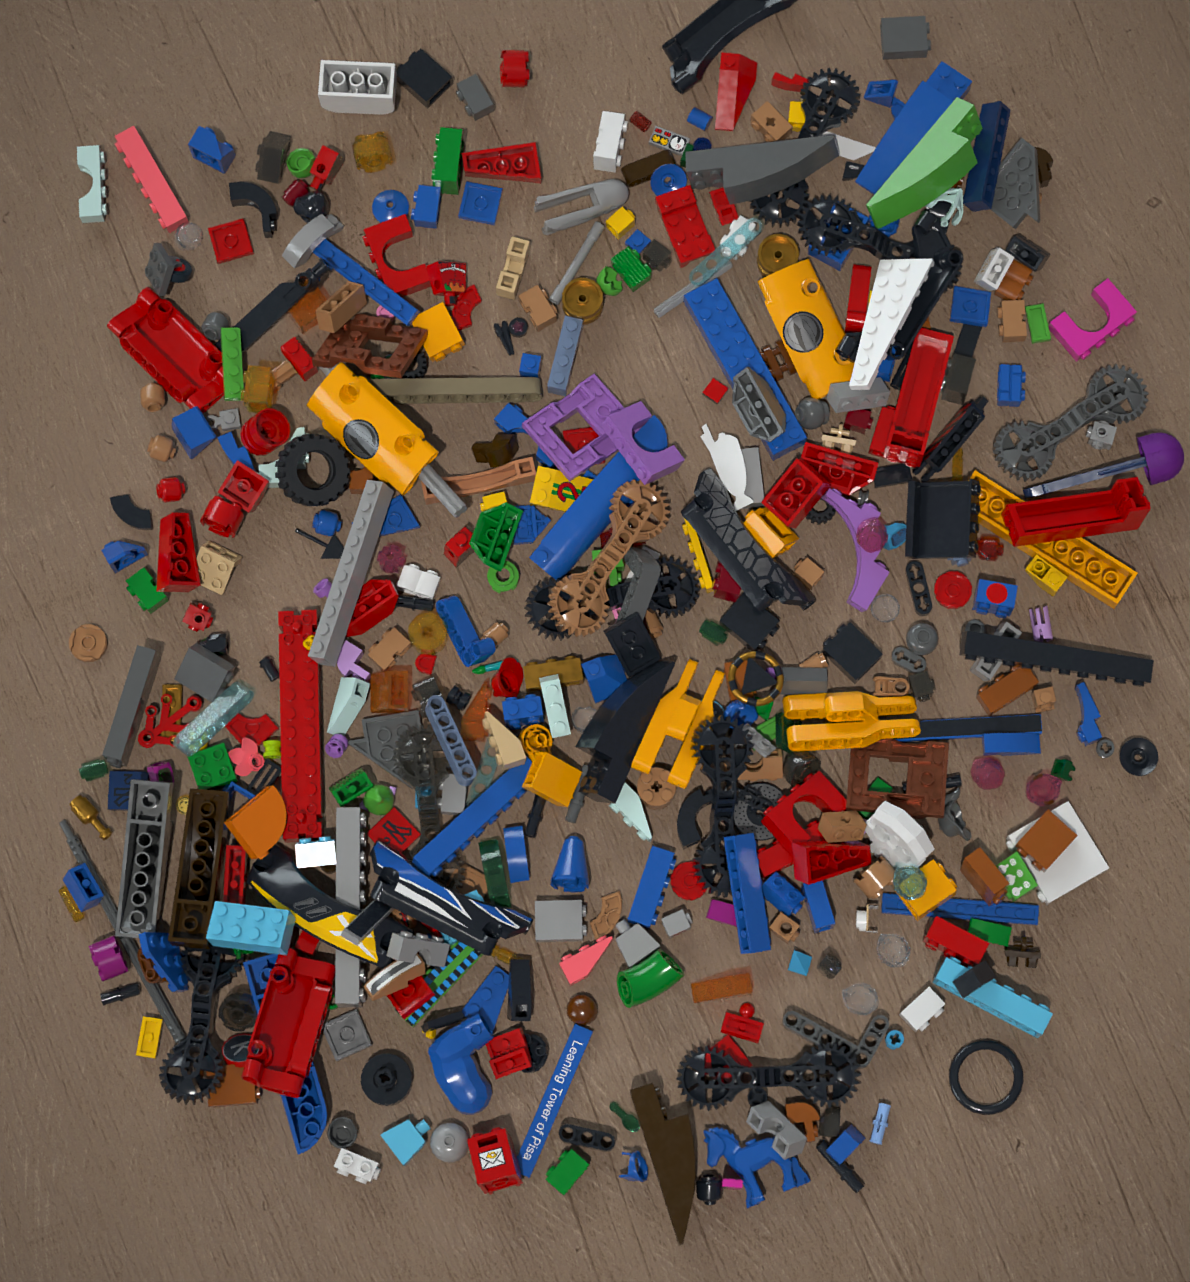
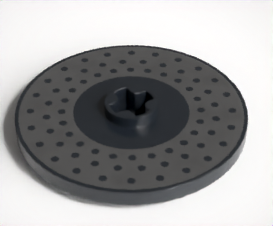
M755 783L749 786L756 790L760 788L761 795L757 797L772 803L773 807L778 805L777 801L784 795L782 791L770 784ZM746 795L744 797V800L746 802H750L752 800V797L750 795ZM739 801L738 805L735 804L733 822L741 834L754 833L756 841H766L775 838L761 823L764 816L757 815V809L754 808V811L751 812L752 806ZM762 805V809L767 810L769 808L768 805Z

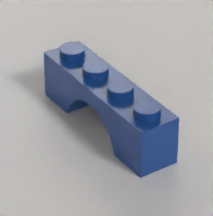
M508 403L494 418V424L505 434H528L523 429L522 423L530 417L526 418L522 414L523 411L517 405L512 406ZM538 446L536 460L544 467L554 469L556 465Z

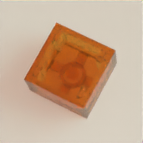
M308 279L304 281V287L308 284ZM318 287L315 291L307 293L287 312L302 334L318 324L315 310L327 300Z

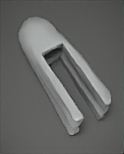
M608 179L547 196H537V201H534L535 213L590 195L593 207L544 221L542 233L550 235L621 207L628 200L629 192L627 186L618 179Z

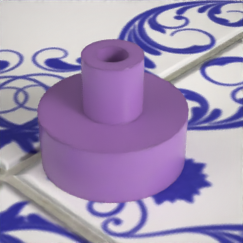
M323 579L314 587L313 592L319 598L324 596L328 598L332 583L328 579Z

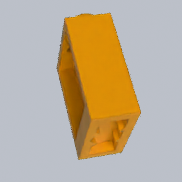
M759 507L756 511L752 510L745 516L746 521L744 525L772 558L788 552L800 539L767 507Z

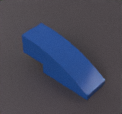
M232 432L217 437L224 453L233 466L239 460L255 471L247 449L244 446L241 448L237 447Z
M989 733L982 736L983 756L1041 754L1039 734Z

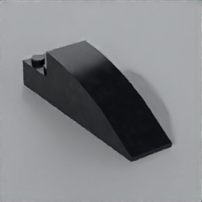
M657 661L636 673L620 685L593 716L575 746L593 756V759L588 764V771L580 783L579 793L596 802L616 804L631 769L633 759L654 715L675 662Z

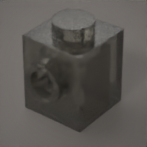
M655 239L643 252L642 259L647 262L646 264L652 270L656 269L661 272L663 268L667 269L672 262V252Z
M924 671L908 676L907 681L912 697L916 701L919 700V703L930 700L934 693L933 690H936L933 679L929 678L928 672Z

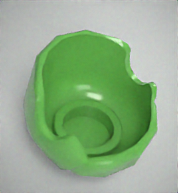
M604 267L596 278V283L604 294L617 296L622 291V281L616 280L617 272L611 267Z

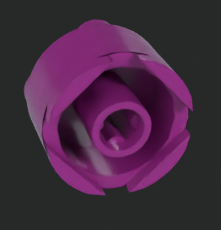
M115 936L108 937L89 946L93 963L99 969L98 973L102 982L129 971Z

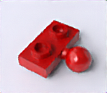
M744 1003L740 1006L739 1013L741 1016L726 1012L720 1033L759 1043L764 1023L749 1019L755 1013V1008L752 1004Z

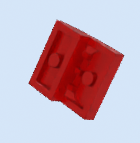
M522 1027L498 1035L486 1044L491 1058L489 1063L495 1079L532 1066Z

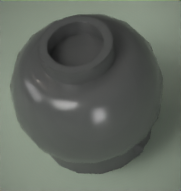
M806 398L795 409V417L805 429L814 430L827 424L829 421V407L823 400Z
M915 624L907 632V646L916 655H928L938 645L937 631L929 624Z

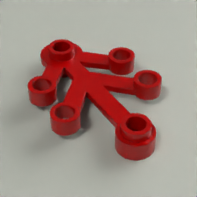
M170 694L162 695L160 724L153 729L154 717H156L158 711L153 705L146 707L145 729L138 735L139 744L144 748H151L155 744L170 745L173 748L178 747L181 742L178 736L172 735L168 738L158 735L168 731L193 736L196 732L193 724L177 725L174 723L190 711H200L202 708L201 699L197 696L189 697L186 705L169 717L173 698ZM165 697L170 698L168 703H164L163 700ZM196 700L197 705L191 706V701ZM154 709L155 712L154 714L149 715L148 710ZM188 727H193L191 733L186 731ZM146 735L151 736L149 741H144ZM173 738L178 739L175 745L171 744Z

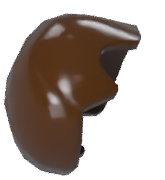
M586 995L573 997L569 1000L566 1007L567 1016L576 1024L589 1025L598 1015V1005L591 997Z

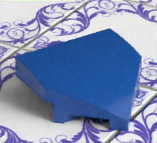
M533 505L514 506L523 510L513 537V544L533 543L551 520L541 514Z

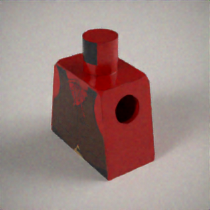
M322 145L310 169V173L314 177L310 184L311 188L320 191L324 183L331 185L345 162L338 152Z
M466 526L445 544L444 556L456 568L475 552L469 545L473 533Z

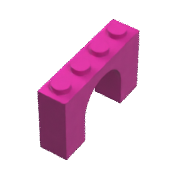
M1109 278L1094 288L1091 294L1107 315V325L1097 332L1084 331L1073 322L1065 311L1049 323L1048 327L1051 333L1076 362L1081 358L1085 360L1091 355V350L1095 347L1099 349L1106 343L1105 340L1110 336L1112 338L1120 333V328L1124 325L1128 327L1135 321L1134 317L1137 311Z

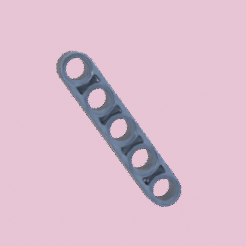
M433 695L426 704V715L457 782L461 786H469L476 777V768L444 699L441 696ZM431 704L438 705L439 709H433ZM439 721L446 722L447 726H441ZM452 738L455 743H449L446 739ZM460 755L463 760L459 761L454 756ZM467 772L471 775V777L466 778L462 775V773Z

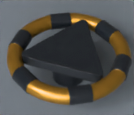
M750 651L738 656L733 661L728 672V684L733 695L742 703L751 706H763L774 701L783 688L784 674L781 666L772 656L764 652ZM751 658L767 661L773 667L777 680ZM747 660L742 692H740L735 681V673L738 667ZM776 684L772 692L765 698L755 699L744 696V694Z

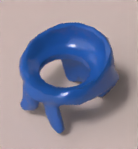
M639 1151L634 1153L622 1152V1155L630 1156L628 1174L619 1175V1178L633 1182H645L648 1178V1168ZM636 1158H637L638 1163H639L638 1171L636 1170V1166H635V1159H636Z

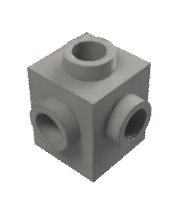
M1095 421L1092 427H1088L1086 437L1089 440L1087 444H1090L1095 449L1101 450L1104 448L1110 450L1117 427L1111 426L1105 421Z

